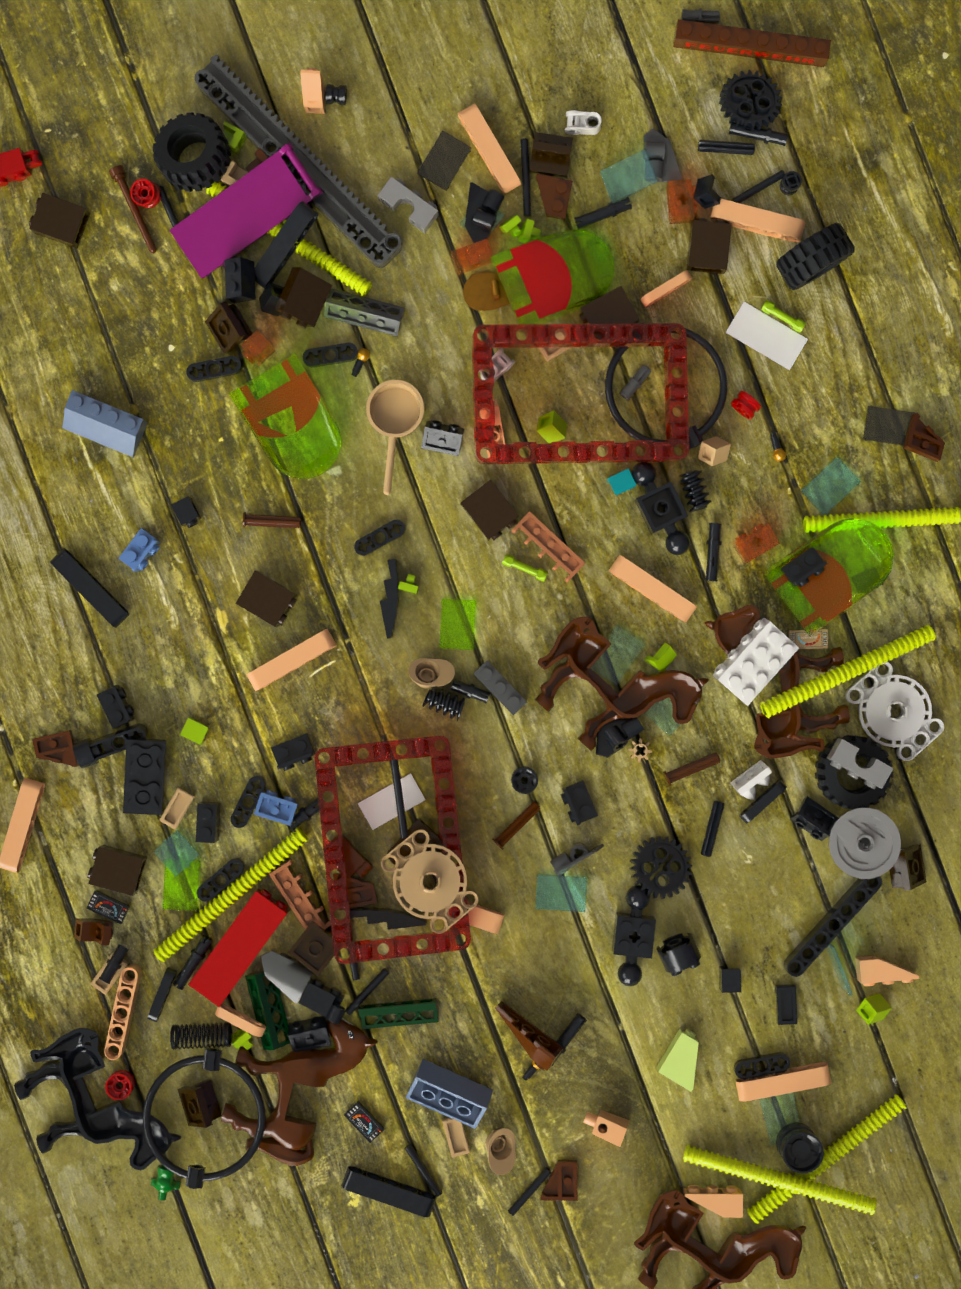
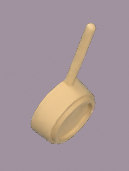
M388 380L376 386L370 393L366 405L367 417L372 427L382 435L389 437L383 488L385 495L391 493L396 438L411 434L419 426L424 414V403L420 393L413 385L402 380Z

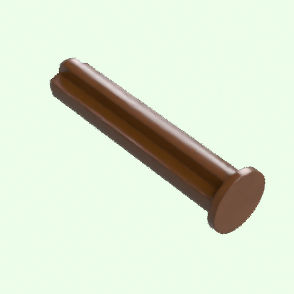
M244 512L243 528L246 526L300 528L301 518L250 515Z
M713 753L663 773L668 785L671 786V783L720 763V758L717 753Z
M532 802L496 839L493 838L492 840L503 850V846L540 810V806L536 802Z

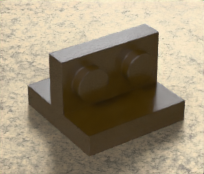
M535 132L529 172L567 178L573 138Z
M226 301L220 303L205 321L224 354L231 352L236 345L249 341L254 337L235 303L228 305Z
M921 844L901 848L896 863L889 870L892 888L903 887V890H912L927 882Z
M312 921L288 953L319 976L343 944L331 936L332 931L329 928L324 930Z
M211 1079L191 1087L184 1086L178 1089L188 1126L207 1128L213 1125V1120L222 1116Z

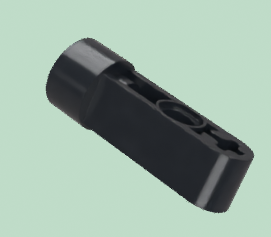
M140 723L134 724L94 740L87 738L73 744V752L79 766L84 769L99 763V759L126 750L127 738L146 739L148 731L145 725ZM135 731L142 733L141 737L134 735ZM121 737L125 743L117 744L115 738Z

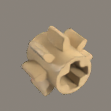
M639 738V743L631 741L633 747L627 749L633 753L630 758L633 759L636 756L639 763L641 758L648 760L646 755L652 752L647 749L650 743L642 744L641 738ZM637 746L644 747L642 750L644 753L642 755L639 753L636 754Z

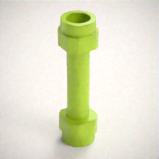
M766 300L761 308L764 313L768 315L771 313L793 326L792 329L796 332L801 333L806 325L804 320L800 318L795 319L775 307V303Z
M507 553L502 562L507 567L511 568L513 566L536 576L535 579L542 582L545 581L548 571L542 568L536 569L520 562L514 556Z

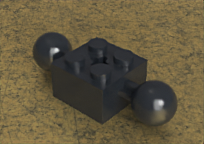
M649 462L637 463L633 467L632 477L636 484L644 486L647 493L636 498L634 501L650 534L652 535L665 529L668 535L665 541L667 550L673 555L684 554L689 549L690 539L686 533L678 531L675 523L685 519L688 515L672 482L657 488L654 482L656 478L655 467ZM658 504L665 506L664 513L657 510Z
M634 885L626 893V902L631 907V913L616 912L612 952L614 955L626 956L625 963L618 969V979L625 986H635L641 981L642 970L637 964V957L652 959L656 919L654 916L642 915V910L650 902V895H647V889L641 890L642 885ZM633 932H636L638 935L635 939L629 936L633 935Z

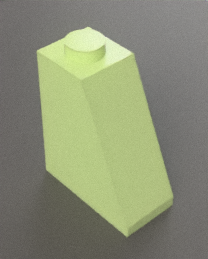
M680 1028L656 1068L660 1074L692 1092L699 1042L694 1032L689 1029L684 1031Z

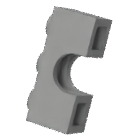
M391 177L378 194L379 201L394 212L403 203L412 205L414 211L409 217V221L413 226L426 234L439 216L437 206L431 201H424L421 198V194L413 189L411 191L406 188L407 185L401 179L397 178L395 180Z
M838 738L827 756V759L831 760L830 765L839 770L843 767L848 770L847 774L856 780L859 777L864 779V784L872 789L876 787L882 789L894 768L876 758H871L866 766L859 767L855 761L859 748Z

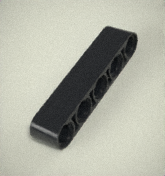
M304 201L296 206L255 266V282L264 289L269 282H274L318 217V213Z
M63 548L50 561L57 571L113 627L116 628L130 615L67 549Z
M354 1166L347 1167L341 1185L347 1191L427 1218L430 1217L436 1201V1196L429 1192Z

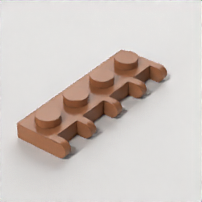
M530 511L511 530L513 533H516L520 529L528 536L524 542L526 545L531 540L543 550L538 555L540 558L545 553L557 563L552 568L554 571L559 566L569 574L565 579L567 583L585 564L579 556Z
M292 859L269 873L305 930L312 921L324 930L333 924L332 920L325 924L319 915V912L324 909L323 906L316 909L308 896L314 893L312 889L305 893L298 880L303 875L299 874L296 877L293 875L288 867L293 864Z

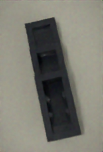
M396 559L387 560L391 579L384 580L387 599L380 601L387 639L393 636L398 611L399 578Z
M358 907L347 910L348 919L367 917L368 924L387 922L388 930L425 926L427 923L426 919L416 917L408 912L389 908Z

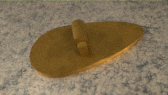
M478 273L472 275L467 279L463 288L465 302L476 311H488L517 302L528 294L521 278L499 273Z

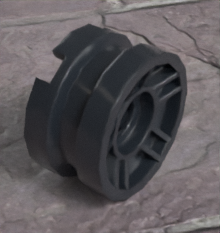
M526 766L517 768L511 776L512 787L521 794L531 793L538 784L537 774L533 769ZM522 777L528 778L526 784L521 782Z

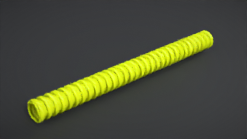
M214 182L211 184L212 187L206 188V193L208 195L211 194V197L214 198L228 187L226 185L223 186L221 182ZM282 222L267 232V234H271L273 238L276 237L283 227ZM306 238L296 248L297 254L301 253V256L306 257V260H311L312 264L316 263L317 267H321V270H326L327 274L331 273V276H335L336 280L340 279L342 284L346 283V286H350L352 290L355 289L356 293L360 292L362 297L366 296L371 289V281L367 282L366 278H362L360 274L357 275L356 271L352 272V269L347 268L345 264L342 265L341 261L337 262V259L332 258V255H327L326 251L322 252L321 248L317 249V246L312 245L310 241L307 242Z
M944 507L942 510L940 508H936V510L934 508L930 510L926 508L924 511L922 509H918V511L916 509L912 511L909 509L906 512L904 510L900 512L895 510L894 512L888 511V513L886 511L882 513L877 511L870 514L868 512L864 514L860 512L859 514L853 513L852 515L850 513L846 515L842 513L840 516L838 514L834 516L832 514H829V516L825 514L822 517L820 515L816 517L811 515V517H804L803 527L804 531L809 533V531L815 532L816 530L818 532H821V530L824 532L827 530L833 531L834 529L836 531H839V529L844 531L845 529L851 530L852 528L854 530H857V528L862 530L864 527L865 529H869V527L872 529L877 527L879 529L882 526L883 528H887V526L893 528V526L899 527L900 525L901 527H905V525L910 527L911 525L917 526L918 524L919 526H923V524L926 526L929 524L941 525V523L944 525L947 523L959 524L961 522V507H954V509L952 507L948 509Z
M925 625L924 628L921 627L919 630H914V632L898 638V640L895 639L887 645L878 647L877 650L874 649L872 652H867V654L857 657L856 660L853 659L851 662L840 665V667H835V670L831 669L830 672L827 671L824 675L820 674L819 677H814V680L810 679L808 682H803V685L799 684L798 687L795 686L793 689H788L787 692H782V695L778 694L776 697H771V700L767 699L766 702H761V710L767 718H770L771 715L782 712V709L787 710V707L791 708L793 705H797L798 702L802 703L803 700L814 697V694L819 695V692L823 693L825 690H829L830 687L834 688L835 684L840 685L841 682L844 683L846 680H851V677L855 678L857 675H861L862 672L866 673L867 670L870 671L878 665L887 663L888 660L891 661L893 658L899 657V655L902 656L904 653H908L909 650L912 651L914 648H919L925 645V643L934 641L936 637L935 632L931 626Z
M296 828V832H292L291 836L288 835L286 840L283 839L282 844H277V848L274 847L273 851H269L268 855L263 856L264 859H260L259 863L256 862L254 867L251 866L250 871L247 870L245 875L242 874L241 878H237L236 882L231 883L232 886H228L227 890L224 889L222 894H218V898L215 897L213 902L210 901L209 905H205L204 910H199L200 913H196L195 917L192 916L190 921H186V925L183 924L181 929L178 928L177 932H173L172 936L167 937V940L163 941V944H159L158 948H154L155 956L160 961L165 962L166 958L171 957V954L174 955L176 953L175 950H180V946L183 947L185 942L188 943L189 939H193L194 935L199 933L198 931H202L203 927L208 926L207 923H211L212 919L215 920L217 915L220 916L221 912L226 911V907L229 908L230 904H234L235 900H239V896H243L244 892L247 893L249 888L252 889L253 884H258V880L261 881L262 877H266L267 873L272 872L271 869H275L276 865L279 866L281 861L284 862L285 857H290V853L293 854L295 849L298 850L299 846H303V842L308 841L307 835L300 828Z
M894 1094L893 1099L889 1098V1102L885 1101L884 1106L880 1105V1109H875V1113L871 1112V1116H866V1120H861L860 1124H856L857 1127H852L850 1132L847 1131L846 1135L843 1134L842 1138H838L836 1143L833 1142L831 1147L830 1145L827 1146L828 1149H824L823 1160L818 1168L809 1173L794 1172L795 1175H797V1178L803 1177L804 1180L806 1178L809 1181L815 1180L816 1176H820L822 1171L825 1172L827 1167L831 1168V1164H836V1160L840 1161L841 1156L845 1157V1153L849 1154L850 1149L854 1150V1146L858 1147L859 1142L863 1143V1139H868V1135H873L874 1131L877 1132V1128H882L884 1123L887 1124L888 1120L891 1121L892 1117H896L898 1112L901 1113L903 1108L907 1109L906 1104L898 1095ZM776 1186V1189H772L770 1194L767 1193L765 1198L762 1197L761 1201H757L756 1205L753 1204L751 1209L748 1208L747 1213L755 1223L759 1224L760 1219L764 1220L765 1215L768 1217L769 1212L773 1213L774 1208L778 1209V1205L782 1206L783 1201L787 1202V1198H792V1194H797V1192L791 1193V1190L785 1191V1188L779 1189Z
M690 1145L685 1147L684 1162L690 1161V1164L695 1163L697 1166L701 1164V1167L707 1166V1169L711 1167L714 1171L716 1169L719 1172L725 1171V1174L729 1172L732 1176L734 1174L737 1177L743 1176V1179L749 1178V1181L753 1179L756 1183L758 1181L761 1184L767 1183V1186L771 1184L774 1188L776 1186L779 1189L785 1188V1191L791 1190V1193L795 1191L798 1195L800 1193L803 1196L809 1195V1198L813 1196L816 1200L818 1198L821 1201L827 1200V1203L833 1202L834 1205L839 1204L841 1207L843 1205L845 1208L851 1207V1210L857 1209L858 1212L862 1210L865 1214L867 1212L870 1215L875 1213L877 1204L875 1197L871 1199L868 1195L864 1197L863 1194L858 1195L857 1192L852 1193L851 1190L847 1192L844 1188L840 1190L839 1187L833 1188V1185L829 1187L826 1183L822 1185L821 1182L815 1183V1180L809 1181L808 1178L804 1180L801 1176L797 1178V1175L791 1176V1173L787 1175L784 1171L780 1173L779 1170L773 1171V1168L769 1170L766 1166L762 1168L761 1165L755 1166V1163L749 1164L748 1161L744 1163L743 1160L737 1161V1158L731 1159V1156L727 1158L724 1154L720 1156L719 1153L714 1154L713 1151L709 1153L706 1149L702 1151V1148L696 1149L695 1146L693 1148Z

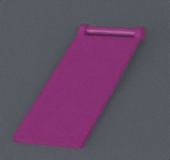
M291 143L284 145L271 157L170 229L171 234L201 278H205L219 268L224 260L233 258L287 219L300 202L304 201L308 204L323 193L321 188L316 186L293 151L294 147ZM287 154L310 189L311 193L309 195H306L282 156Z

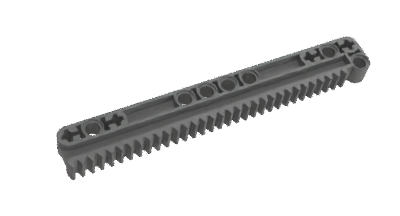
M218 55L212 56L210 58L211 62L195 74V82L200 91L237 128L244 131L246 137L258 149H261L268 158L287 143H291L294 147L293 151L316 186L320 187L323 191L319 197L310 202L375 267L384 268L402 250L399 235L396 233L388 234L386 224H382L381 219H377L375 213L371 214L370 208H366L365 203L360 202L359 197H355L354 192H350L347 185L344 186L343 181H339L338 176L333 175L332 170H328L327 165L323 164L320 158L317 159L316 154L312 153L311 149L307 148L304 142L301 143L300 138L295 136L294 131H290L289 126H285L283 120L280 121L278 115H274L273 110H269L267 104H263L262 99H258L257 94L253 93L250 87L247 88L246 83L242 82L234 71L231 72L230 67L226 66ZM203 80L208 81L209 84H210V87H208V85H207L205 82H202V81H203ZM217 92H222L219 98H215L214 95ZM228 102V104L235 109H228L226 103ZM270 146H276L274 152L267 151ZM287 154L282 156L283 160H290ZM290 160L287 166L295 176L299 172ZM303 178L296 179L306 195H309L310 193L307 192L309 188ZM350 228L356 229V232L359 235L358 238L354 232L349 231ZM364 240H369L371 245L365 248L361 246V243ZM392 240L398 242V245L394 248L388 246V243ZM374 250L379 256H383L382 260L376 259V255L373 252Z

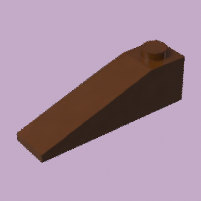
M501 1001L495 1008L530 1058L535 1061V1065L540 1069L548 1071L564 1047Z

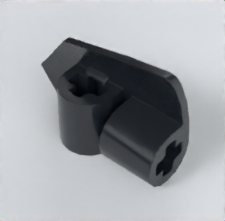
M471 182L465 227L473 243L478 244L487 241L504 196L492 189L487 191Z
M621 718L605 724L597 733L596 755L608 758L625 747L628 740L644 731L645 729L638 718Z

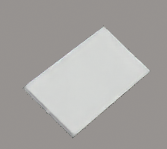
M411 773L401 779L405 811L426 800ZM393 784L358 803L372 830L398 816Z

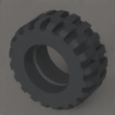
M191 112L186 113L184 116L179 114L177 118L168 120V124L160 128V134H157L154 139L156 143L153 144V158L157 167L166 180L179 190L184 189L186 192H192L195 189L197 192L202 191V188L206 187L208 189L212 187L211 184L217 183L221 180L220 176L225 175L227 171L226 166H229L231 161L229 142L221 128L209 116L205 117L201 113H196L195 115ZM194 143H206L204 151L198 158L190 162H178L180 154L186 147Z
M834 223L814 233L782 255L777 260L776 267L789 288L797 290L846 260L854 253L855 246L842 225Z
M846 735L841 738L859 748L857 754L863 756L868 763L871 758H876L890 767L893 766L892 761L887 758L889 755L886 750H883L882 746L872 741V739L856 735ZM838 738L833 739L834 742L825 745L826 749L823 752L820 751L818 755L820 757L819 762L815 764L817 768L815 779H818V788L822 790L823 795L838 806L853 810L876 805L879 803L880 798H884L887 795L885 791L887 788H891L892 783L889 781L890 777L893 778L894 772H891L882 789L878 787L872 789L867 785L858 790L845 789L838 781L837 768L830 765L831 760L827 759Z

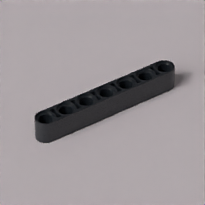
M880 876L876 877L874 884L870 886L867 883L868 879L858 878L784 961V968L791 976L798 977L802 975L882 886ZM862 891V897L855 900V893ZM849 905V911L846 914H842V907ZM832 919H836V926L829 928V922ZM818 934L824 935V939L821 942H816ZM811 948L810 955L803 956L804 949ZM793 962H797L798 968L793 971L790 970V965Z

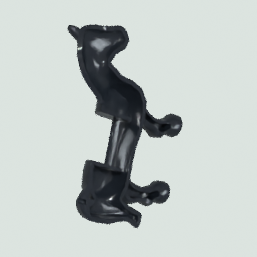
M88 1028L74 1029L59 1037L47 1048L32 1050L30 1056L33 1062L60 1059V1062L47 1061L40 1069L27 1072L23 1080H19L14 1084L17 1097L20 1100H24L30 1097L32 1090L39 1083L49 1079H59L69 1092L76 1119L74 1122H55L47 1132L37 1135V1146L42 1154L49 1152L54 1142L60 1137L79 1135L94 1144L109 1143L117 1139L135 1140V1148L129 1160L130 1166L136 1170L146 1169L157 1159L150 1150L145 1138L143 1112L126 1109L120 1101L110 1103L98 1109L95 1108L83 1076L105 1067L104 1059L98 1050L99 1039L96 1031ZM150 1115L154 1139L164 1154L170 1148L171 1143L180 1140L181 1136L169 1133L166 1126L160 1120Z

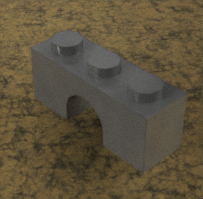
M488 661L473 673L512 715L517 713L527 703Z

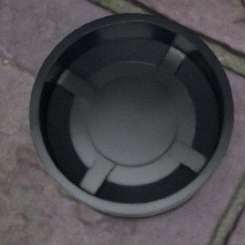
M794 1122L787 1124L779 1131L776 1147L784 1162L792 1171L809 1173L818 1168L823 1160L824 1150L811 1128L803 1123Z

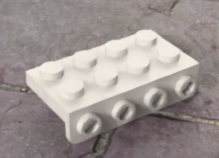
M766 618L758 620L754 624V629L741 639L736 649L729 652L728 658L715 668L713 674L718 681L747 706L799 649L795 643Z

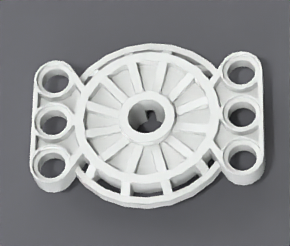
M889 662L883 663L888 667V672L885 675L879 674V665L870 671L868 670L846 690L845 698L849 703L859 704L858 714L861 726L872 740L883 746L897 747L896 754L898 758L910 761L944 731V723L940 719L931 718L932 704L923 686L907 676L892 675V665ZM867 677H871L874 680L871 688H867L864 685V680ZM899 678L906 679L910 683L899 682ZM915 685L921 690V692L923 693L922 695H920L919 692L915 688H913ZM852 690H857L860 694L859 699L856 701L850 698ZM923 699H926L928 711H925ZM897 704L901 708V713L897 718L890 717L892 708L890 705ZM862 711H864L866 723H864ZM933 721L939 724V729L936 732H932L929 727ZM868 727L876 734L875 737L869 732ZM918 734H922L925 737V742L922 745H918L915 741ZM880 738L890 740L891 744L880 741ZM904 747H909L911 750V754L907 758L901 755V750Z

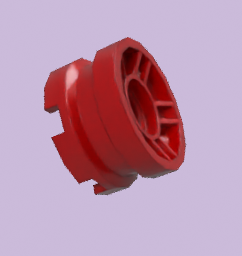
M138 179L132 184L130 195L135 204L145 208H153L161 200V189L157 183L147 179Z
M740 391L737 395L738 398L733 399L731 405L739 414L751 420L755 416V411L758 412L761 405L751 395Z
M126 1070L115 1071L106 1081L105 1090L107 1095L119 1101L127 1098L135 1087V1079ZM118 1082L123 1083L122 1089L121 1086L117 1085Z

